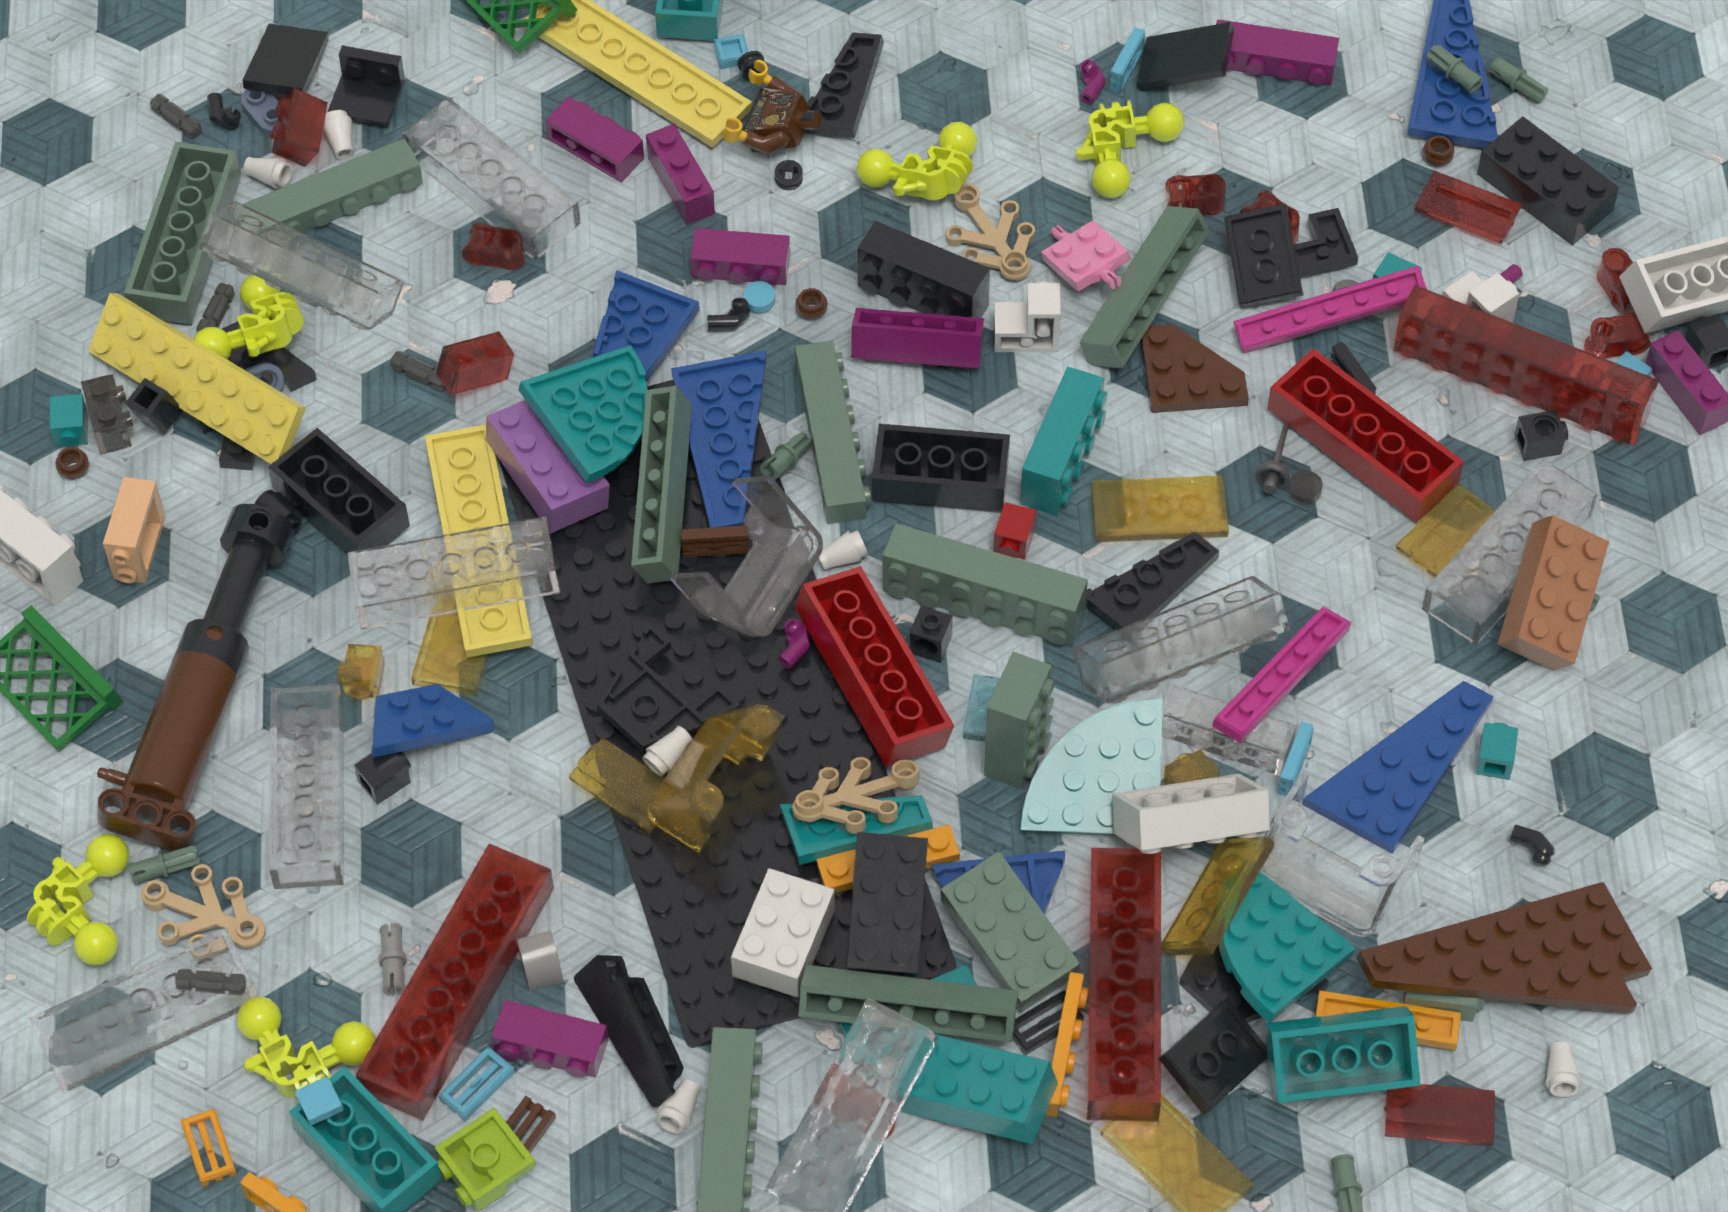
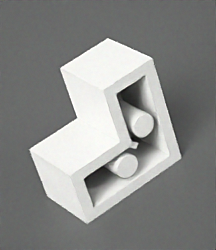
M1471 271L1443 290L1440 309L1484 350L1512 330L1519 292L1512 282L1506 281L1498 272L1484 280Z
M1045 281L1027 283V302L1012 300L994 302V352H1059L1061 319L1060 283Z

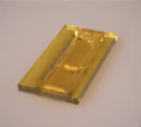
M1458 484L1396 544V549L1437 579L1500 517V513L1465 487Z
M603 737L597 744H593L579 759L577 767L569 774L571 781L649 833L652 832L684 795L683 790L665 778L658 776L650 768Z

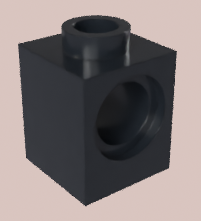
M1557 410L1518 416L1514 435L1523 460L1528 461L1562 454L1564 442L1568 440V429L1566 423L1560 421Z
M920 606L910 631L909 649L912 654L942 663L952 638L953 615Z

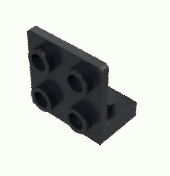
M342 45L338 54L342 75L328 112L343 110L347 112L352 121L384 127L388 126L405 81L402 56Z

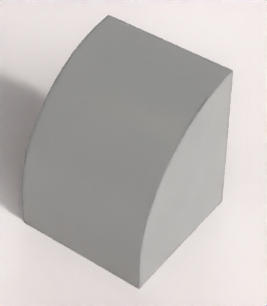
M551 930L517 939L519 956L529 991L564 983Z

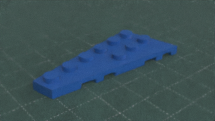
M1434 0L1407 135L1426 139L1440 135L1447 137L1451 143L1486 148L1500 135L1497 134L1496 117L1491 107V95L1483 60L1480 58L1479 42L1474 31V19L1469 0ZM1440 45L1457 59L1462 58L1467 67L1483 77L1484 81L1481 87L1474 94H1470L1453 79L1448 80L1445 77L1446 73L1427 59V54L1433 46Z
M616 270L614 286L608 297V307L605 316L602 318L593 350V357L631 345L642 363L646 373L645 381L647 382L700 311L699 301Z
M1462 681L1304 797L1302 805L1393 854L1492 704L1494 696L1466 681Z

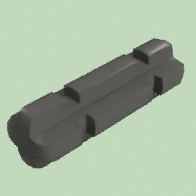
M157 94L151 99V109L158 115L163 114L162 118L177 129L183 130V133L188 137L195 138L197 134L201 133V123L194 117H189L190 114L175 103L169 102V99L164 95Z
M223 282L218 284L214 292L216 295L212 296L202 315L204 319H201L196 327L197 332L206 327H218L229 307L227 303H230L235 295L232 285Z
M396 351L391 357L390 362L393 369L399 372L406 371V375L426 385L432 383L431 387L439 391H444L450 383L448 373L440 369L434 371L435 367L415 357L409 359V355L402 351Z
M179 969L176 973L175 985L178 990L191 991L192 988H196V992L225 994V991H229V995L239 996L243 995L246 990V978L243 974L231 973L229 977L226 976V973L200 970H197L195 974L192 973L193 970Z

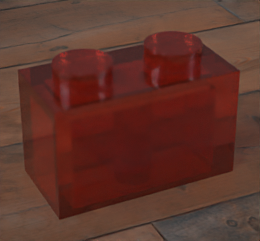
M296 88L286 97H281L275 109L278 119L271 132V139L274 140L271 153L305 167L319 152L328 102Z
M500 331L442 347L436 373L449 393L455 395L508 380L514 352Z

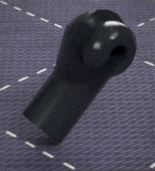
M220 93L209 94L207 96L210 120L226 129L238 126L241 119L240 112L237 109L232 112V107L224 109Z
M735 298L732 301V309L727 314L707 315L708 331L737 329L750 315L748 301L745 298Z
M1517 824L1514 825L1510 841L1532 847L1535 850L1532 857L1533 862L1545 866L1549 865L1551 856L1555 855V848L1544 834Z

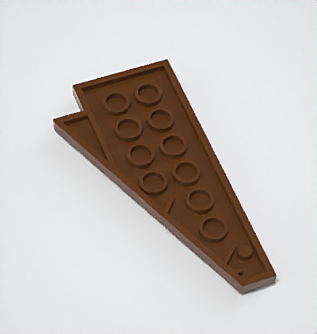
M1604 882L1364 949L1357 956V960L1372 988L1628 1014L1634 1012L1637 1003L1625 982L1648 976L1652 970L1651 965Z

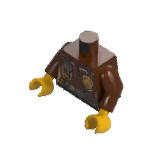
M756 60L754 68L761 73H756L754 70L749 69V80L756 85L765 83L767 87H760L743 127L739 119L732 117L727 119L723 134L724 139L729 143L742 140V144L750 147L752 152H762L764 154H771L780 149L797 147L806 129L817 130L820 127V113L810 110L803 94L774 75L772 78L768 75V66L764 61Z

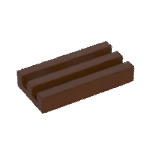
M746 525L681 530L683 557L749 553L748 526Z
M525 1096L506 1123L514 1131L526 1113L530 1111L529 1115L515 1132V1135L521 1141L538 1116L542 1118L524 1143L525 1148L531 1153L556 1119V1114L550 1109L548 1111L545 1110L543 1105L538 1102L535 1104L531 1098Z

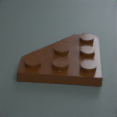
M1173 324L1149 326L1141 339V347L1151 413L1248 406L1249 397L1244 371Z

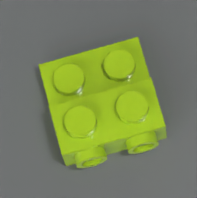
M495 1107L434 1147L441 1177L445 1181L452 1178L458 1186L454 1189V1192L465 1208L472 1205L477 1212L506 1194V1186L536 1167L535 1159Z

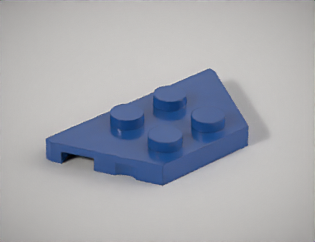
M439 684L376 696L374 704L371 755L374 758L491 733L494 721Z
M1065 850L1004 857L1045 914L1065 863ZM986 859L932 864V875L943 888Z

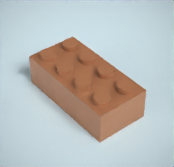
M1554 515L1533 522L1497 645L1552 670L1575 664L1609 541Z

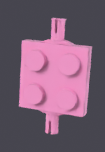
M1092 220L1073 233H1068L1060 225L1052 228L1051 236L1058 242L1041 251L1043 261L1075 290L1079 292L1087 286L1100 281H1104L1111 289H1116V286L1119 287L1122 280L1114 274V271L1130 261L1129 252L1096 222Z

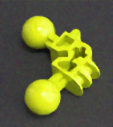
M1130 100L1127 101V106L1121 107L1118 102H1112V108L1106 109L1100 103L1099 110L1091 113L1089 117V132L1085 137V142L1082 147L1076 150L1078 160L1094 159V163L1097 165L1093 170L1091 179L1096 192L1105 198L1114 199L1122 196L1129 189L1131 174L1126 164L1121 162V146L1124 148L1136 147V135L1149 133L1150 137L1157 141H1172L1182 133L1185 122L1184 116L1178 107L1170 103L1154 105L1148 111L1147 116L1140 117L1133 116Z
M951 122L940 132L938 139L939 147L931 145L928 149L927 160L923 161L918 154L908 153L902 164L894 162L891 155L882 149H869L859 157L856 172L861 182L871 188H882L893 180L897 181L893 186L895 196L906 194L928 200H939L947 194H955L961 189V185L966 181L967 175L973 170V163L969 157L975 152L978 139L971 126L963 122Z
M263 272L253 273L246 277L240 286V299L253 312V314L246 313L236 316L240 329L226 333L218 327H206L197 332L193 339L227 360L232 355V350L245 346L249 356L255 357L261 353L287 346L292 340V335L302 329L304 318L295 297L290 293L280 292V286L271 275Z
M101 834L92 839L86 847V860L76 869L68 861L65 862L63 858H54L51 875L39 882L34 889L33 895L36 903L27 915V922L30 925L36 926L37 932L41 936L47 937V942L51 946L59 945L73 935L75 937L74 951L81 961L91 966L103 965L111 961L118 948V936L114 929L103 922H89L91 919L83 903H86L94 896L88 884L98 876L114 877L121 873L128 865V846L121 838L114 834ZM57 903H60L64 913L60 910Z
M261 996L249 998L240 1006L236 1022L239 1031L248 1039L259 1041L261 1045L259 1047L260 1053L245 1060L244 1067L246 1071L264 1076L265 1080L274 1083L278 1092L286 1098H296L294 1091L326 1076L330 1078L331 1075L328 1069L341 1062L354 1067L365 1064L372 1058L376 1049L377 1040L371 1028L364 1023L351 1021L343 1023L336 1029L331 1044L317 1050L313 1041L301 1046L298 1056H296L287 1034L280 1036L278 1032L282 1015L280 1008L274 1001ZM292 1074L294 1078L288 1080L285 1076Z

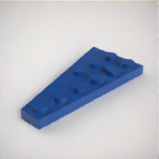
M766 350L671 368L674 386H677L692 404L689 448L709 528L743 526L745 524L767 359Z

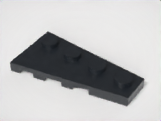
M852 32L834 60V68L830 74L826 73L820 82L821 88L815 97L811 96L807 102L811 111H818L820 113L821 124L817 130L806 129L805 134L855 138L884 41L882 35Z
M1194 531L1159 550V554L1147 561L1143 559L1135 563L1131 570L1119 576L1116 574L1104 580L1103 585L1094 590L1091 588L1087 589L1086 606L1130 640L1219 558V550Z

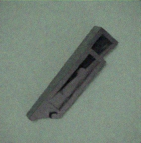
M597 955L575 974L574 982L600 1024L607 1025L608 1037L651 1107H659L675 1093L676 1090L673 1086L675 1081L682 1075L683 1064L645 979L629 977L622 956Z

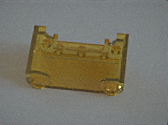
M753 705L719 712L708 717L651 798L648 806L650 820L656 826L699 853L708 841L709 831L723 806L721 791L707 780L724 756L737 765L749 756H757L756 758L762 761L772 747L784 716L766 705Z

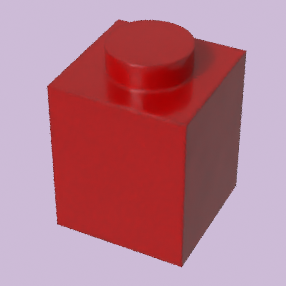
M1005 502L994 533L993 552L1025 560L1036 530L1037 510Z

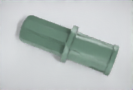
M1440 45L1433 46L1427 54V59L1446 73L1445 77L1448 80L1453 79L1465 88L1468 93L1474 94L1481 87L1484 81L1483 77L1467 67L1462 58L1457 59Z
M1497 57L1490 66L1489 74L1505 82L1512 91L1517 89L1537 102H1542L1548 93V89L1544 85L1527 75V70H1520L1502 57Z
M804 432L795 435L786 444H780L775 448V453L760 465V472L766 479L770 477V481L776 480L783 471L797 464L798 458L811 447L812 441Z
M190 845L164 854L162 851H158L157 856L128 863L130 874L145 870L132 876L134 885H137L140 882L163 875L165 878H168L170 876L169 873L198 865L200 858L196 847Z
M1350 1154L1333 1157L1331 1165L1336 1183L1334 1195L1339 1198L1341 1212H1363L1360 1197L1363 1188L1357 1181L1354 1157Z

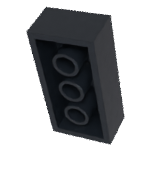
M1524 116L1481 151L1477 175L1572 246L1614 210L1619 187Z
M877 221L873 223L857 248L858 286L868 293L878 294L890 299L897 305L907 306L926 314L982 318L989 306V267Z
M879 423L872 474V500L1002 511L1008 473L1010 434Z
M319 428L313 430L268 466L273 489L287 498L302 512L303 516L360 566L410 526L406 504Z
M857 833L846 970L917 978L928 838Z

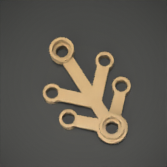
M962 184L961 189L954 194V203L960 211L968 212L982 233L964 230L961 226L953 225L946 230L947 244L952 247H959L963 243L994 249L999 256L980 253L978 249L970 247L962 252V257H975L976 259L972 261L986 267L999 269L1001 275L1006 279L1021 280L1025 278L1031 268L1026 251L1029 243H1032L1035 239L1034 225L1029 222H1023L1017 226V241L1014 249L1011 250L1006 241L1012 222L1019 217L1018 203L1013 200H1007L1001 204V217L996 229L979 206V189L973 184ZM1011 209L1014 210V212L1008 213L1006 212V210ZM1027 231L1030 232V234L1024 235L1022 234V232ZM957 234L960 237L953 238L951 235Z
M857 757L851 761L850 770L838 791L826 795L827 791L837 788L840 784L839 772L833 767L823 768L818 773L819 779L813 789L803 791L796 796L792 805L793 814L797 819L805 822H813L824 818L844 823L846 830L854 834L865 830V814L858 810L845 811L835 808L836 806L846 805L877 813L879 821L892 823L898 818L897 804L892 800L881 801L867 796L896 787L901 791L913 790L920 780L919 766L912 760H900L893 764L891 769L892 775L858 785L860 780L870 777L871 762L865 757Z
M197 865L191 872L193 883L199 888L205 906L170 892L168 886L158 880L148 882L141 891L143 903L148 910L158 912L169 907L195 918L180 924L171 921L163 922L158 927L157 933L161 943L167 946L174 945L179 939L193 935L188 942L191 954L196 958H204L211 951L232 944H236L244 949H252L257 947L265 937L266 929L263 921L257 916L249 915L243 897V883L237 877H229L222 883L223 894L226 899L231 900L236 918L222 913L212 884L214 880L213 873L207 865ZM201 873L208 874L203 880L197 879V876ZM231 886L239 887L235 892L227 891ZM161 890L158 895H149L152 891ZM214 927L226 930L210 938L204 934H197ZM247 927H253V930L249 933L241 932ZM168 930L175 931L170 937L163 936ZM202 942L206 944L202 949L194 948L197 943Z

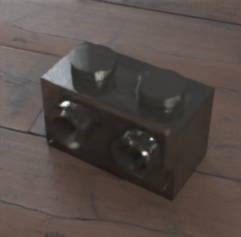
M113 374L81 381L100 455L131 448L132 444L128 431L134 430L130 411L123 412L122 405L127 401L123 385L116 386Z

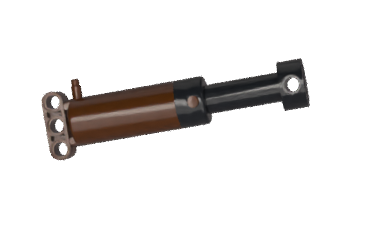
M251 503L234 506L230 512L220 538L221 547L228 554L203 619H195L188 622L183 631L128 773L126 774L111 768L101 767L98 769V778L122 786L121 789H106L98 797L97 821L102 828L171 851L190 846L194 843L196 821L195 817L187 810L249 651L248 641L241 632L266 568H275L281 565L294 534L292 524L277 511ZM114 806L119 808L120 811L110 813L105 809ZM150 817L154 821L147 824L140 822L138 819ZM181 827L186 829L187 832L176 834L172 829Z

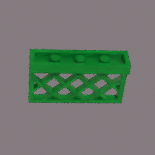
M465 0L519 54L562 14L569 18L577 11L571 0H511L510 3L500 4L499 0H492V4L481 6L479 5L480 0ZM549 6L552 9L543 18H536L537 7ZM530 8L528 19L516 20L518 9ZM510 10L509 21L496 22L499 11ZM527 27V33L516 42L513 39L515 28Z
M30 605L21 613L24 619L0 640V658L7 657L5 672H0V679H4V685L0 682V692L60 752L109 707L115 711L124 702L115 689ZM27 631L32 636L31 649L15 650L16 640ZM38 643H39L44 649H38ZM37 656H51L53 658L51 670L35 671ZM14 657H30L28 671H12ZM59 665H60L64 670H58ZM72 677V691L56 692L57 678ZM27 678L26 693L10 692L11 679ZM34 678H50L49 692L33 693ZM81 686L85 691H79V687ZM78 698H93L97 702L87 713H77ZM48 699L47 714L32 715V700ZM55 699H71L70 713L54 714ZM19 700H25V704L23 705ZM53 721H69L68 730L56 739L51 734Z

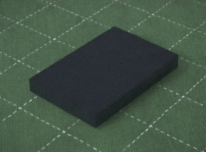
M1231 22L1146 37L1137 86L1141 91L1225 77L1234 34L1233 25Z
M269 23L243 77V88L304 97L329 41L328 32Z
M1286 203L1224 217L1241 309L1304 295Z
M1227 997L1158 1059L1200 1112L1205 1115L1266 1060L1268 1055L1267 1046Z

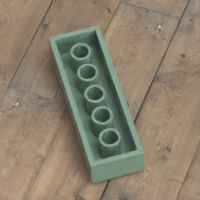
M175 142L124 291L126 299L161 320L192 325L241 176L236 150Z
M897 523L882 555L883 591L888 592L894 597L909 598L919 601L927 607L943 608L952 611L958 616H970L983 620L992 626L1000 625L1014 629L1022 635L1041 637L1056 645L1064 644L1073 647L1085 616L1088 579Z

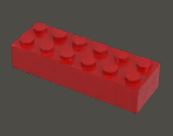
M1314 348L1270 387L1269 411L1286 422L1299 434L1416 523L1460 483L1464 464L1462 459Z
M859 566L802 584L795 609L885 766L889 767L897 761L910 760L945 748L954 724L863 568Z

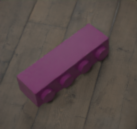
M1217 19L1216 24L1231 22L1234 27L1227 70L1277 77L1284 80L1332 85L1339 44L1338 37Z
M856 308L852 322L851 358H860L866 361H894L900 364L908 362L926 364L928 366H956L962 369L980 368L983 354L984 318Z

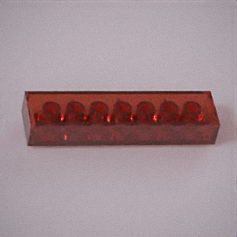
M1414 285L1399 314L1393 351L1400 353L1406 358H1413L1426 363L1436 370H1443L1459 376L1467 382H1474L1489 388L1497 394H1504L1517 399L1525 405L1535 406L1545 411L1557 410L1559 418L1568 419L1582 425L1586 429L1601 432L1611 436L1616 441L1626 442L1635 446L1649 417L1658 379L1417 285Z
M490 843L488 844L355 1074L356 1079L379 1102L424 1120L518 954L517 939L528 936L553 892L554 884L550 868Z
M1091 847L1087 1120L1159 1122L1161 1106V1062L1158 1059L1161 1056V852L1145 854L1140 852L1139 849Z

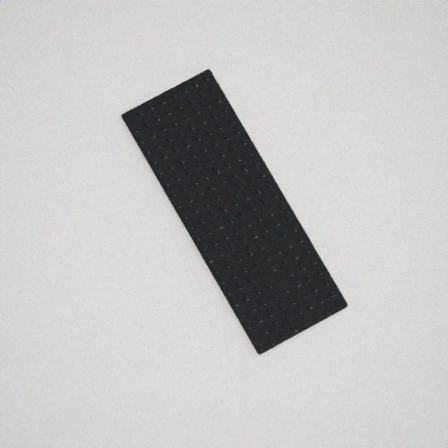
M673 380L647 386V389L674 386ZM759 419L744 524L748 526L749 553L683 557L681 541L678 580L646 583L631 566L642 437L629 457L613 471L604 475L610 484L608 509L553 533L548 531L499 460L686 1045L690 1048L712 1043L713 1027L759 1030L801 1018L798 1017L800 995L797 998L733 977L731 966L732 953L768 868L823 885L817 868V861L799 865L781 814L780 804L793 805L799 793L812 790L819 779V771L826 767H833L839 772V786L833 790H828L826 795L836 793L850 770L851 761L857 757H865L871 762L870 777L860 780L858 785L888 776L881 757L810 633L808 632L810 642L808 651L790 669L785 668L778 660V656L788 647L787 633L784 630L786 622L795 618L799 619L804 625L795 609L801 586L804 583L817 580L780 476L776 480L770 481V477L766 479L760 472V465L770 458L772 454ZM689 448L682 530L709 528ZM649 623L671 641V649L649 667L690 705L695 706L720 685L741 706V711L737 715L691 733L690 736L693 740L688 744L671 773L666 772L662 777L655 774L645 764L642 757L646 753L638 749L597 710L598 701L617 671H621L629 658L628 654L634 645L637 646L643 636L645 627ZM892 788L867 797L878 799L896 796ZM925 879L917 978L931 980L955 970L957 965ZM852 889L835 893V910L812 966L846 970Z

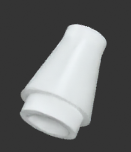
M334 110L326 113L323 116L321 127L334 150L335 157L344 159L352 156L354 151L352 147L351 117L343 110Z
M248 157L243 167L245 175L252 176L275 189L288 186L293 174L292 165L286 162L284 158Z
M858 530L852 533L847 531L824 549L816 552L824 570L862 561L861 557L868 555Z
M677 726L672 732L646 748L647 753L642 759L655 774L662 777L666 772L671 773L686 747L693 739L685 729Z
M1555 1042L1549 1047L1550 1057L1546 1086L1554 1096L1570 1097L1579 1091L1582 1079L1571 1052V1045L1567 1042Z
M688 1079L682 1080L675 1093L657 1109V1123L662 1129L672 1134H680L683 1129H687L690 1126L696 1100L701 1091L698 1084Z

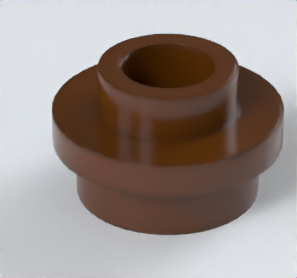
M1433 136L1423 147L1425 160L1433 165H1446L1454 157V147L1445 136Z
M815 288L803 290L796 299L798 314L807 319L821 317L825 314L828 307L824 294Z
M67 447L60 451L55 465L61 476L72 479L82 476L87 471L89 460L87 455L79 448Z

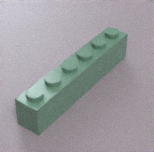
M404 138L231 208L235 228L250 254L266 250L284 240L295 238L311 229L325 226L333 220L354 214L360 209L375 203H381L387 198L413 190L415 187L423 184L421 166Z
M1166 207L1122 275L1121 285L1113 289L1079 342L1091 365L1123 369L1210 232L1199 209Z
M833 340L795 346V364L810 440L812 441L811 445L827 524L866 519V506L872 504L869 485L863 486L861 478H866L865 464L863 458L857 459L856 451H860V440L858 432H852L851 425L855 424L853 406L846 405L845 398H849L847 378L841 379L840 372L844 371L842 353H836Z
M677 386L646 390L631 566L646 583L678 580L692 404Z
M806 965L800 988L798 1017L1012 1043L1018 991Z
M713 1027L697 1212H750V1208H744L745 1196L752 1195V1174H746L747 1163H754L755 1141H749L750 1130L757 1129L758 1108H752V1098L759 1097L760 1075H754L755 1064H762L763 1043H757L756 1029Z

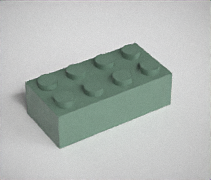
M1012 652L986 707L984 776L1019 789H1023L1027 778L1033 779L1039 765V760L1036 758L1040 750L1043 752L1047 750L1052 733L1048 732L1053 719V715H1050L1054 703V698L1050 697L1055 686V680L1051 679L1052 665Z
M999 851L941 888L942 904L1003 989L1018 991L1017 1009L1020 1013L1066 984L1069 980L1070 972L1079 973L1080 963Z

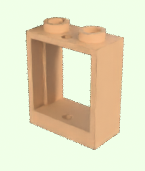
M123 477L103 541L113 579H118L124 583H146L166 518L156 481Z

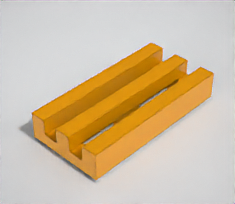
M215 1108L180 1120L202 1187L209 1185V1181L216 1180V1182L223 1180L222 1177L229 1175L233 1177L237 1175ZM209 1119L212 1121L226 1166L220 1168L204 1121ZM195 1124L198 1125L212 1171L206 1173L190 1127Z

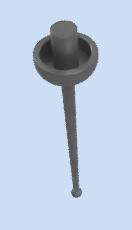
M1284 422L1274 460L1262 464L1256 473L1257 481L1263 485V491L1268 494L1275 493L1276 488L1282 489L1286 487L1289 481L1288 470L1280 463L1289 427L1286 422Z

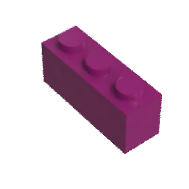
M568 96L546 119L549 141L620 183L644 160L643 139L637 133L627 131L617 125L610 117H603L584 102H578Z
M675 124L646 134L647 157L686 225L714 215V191Z
M695 228L690 257L692 278L703 280H728L736 283L764 281L770 285H786L791 255L790 236Z
M1677 330L1651 342L1645 364L1653 368L1652 375L1698 434L1702 435L1727 423V391L1682 334Z
M504 1000L491 1037L494 1052L504 1059L512 1061L522 1059L532 1062L539 1068L551 1069L554 1067L566 1070L568 1074L579 1078L585 1076L597 1077L609 1041L607 1025Z

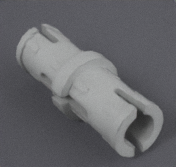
M391 923L390 932L388 931V924H384L380 927L382 953L379 955V964L383 967V993L388 996H395V987L397 988V994L401 995L406 991L403 966L407 963L406 953L402 950V926L397 923Z

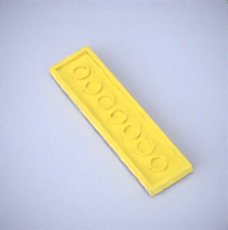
M571 0L577 11L569 18L562 14L539 36L540 39L712 148L724 138L723 134L728 118H737L741 121L751 110L752 101L591 0ZM549 6L537 7L536 18H543L552 9Z
M109 293L88 352L138 383H141L146 378L168 391L179 404V408L270 464L291 448L306 410L305 406L122 295Z
M486 424L425 435L466 658L532 646L533 642L496 456L486 441Z

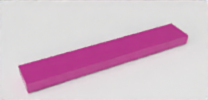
M1418 265L1233 321L1244 354L1429 298V293Z
M1323 606L1219 712L1213 720L1212 727L1241 743L1350 630L1351 622Z

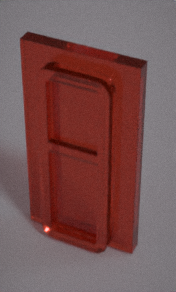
M1434 170L1414 210L1502 244L1511 231L1522 204Z
M1427 1084L1386 1090L1384 1136L1493 1146L1494 1121L1496 1119L1494 1115L1495 1090Z

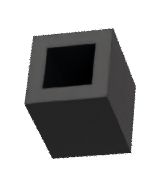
M1719 313L1709 317L1702 316L1689 323L1685 339L1708 369L1728 363V328Z
M146 378L143 379L125 402L140 421L163 435L183 411L168 391Z
M403 752L374 758L369 754L354 764L358 783L377 805L411 783L408 771L411 764Z

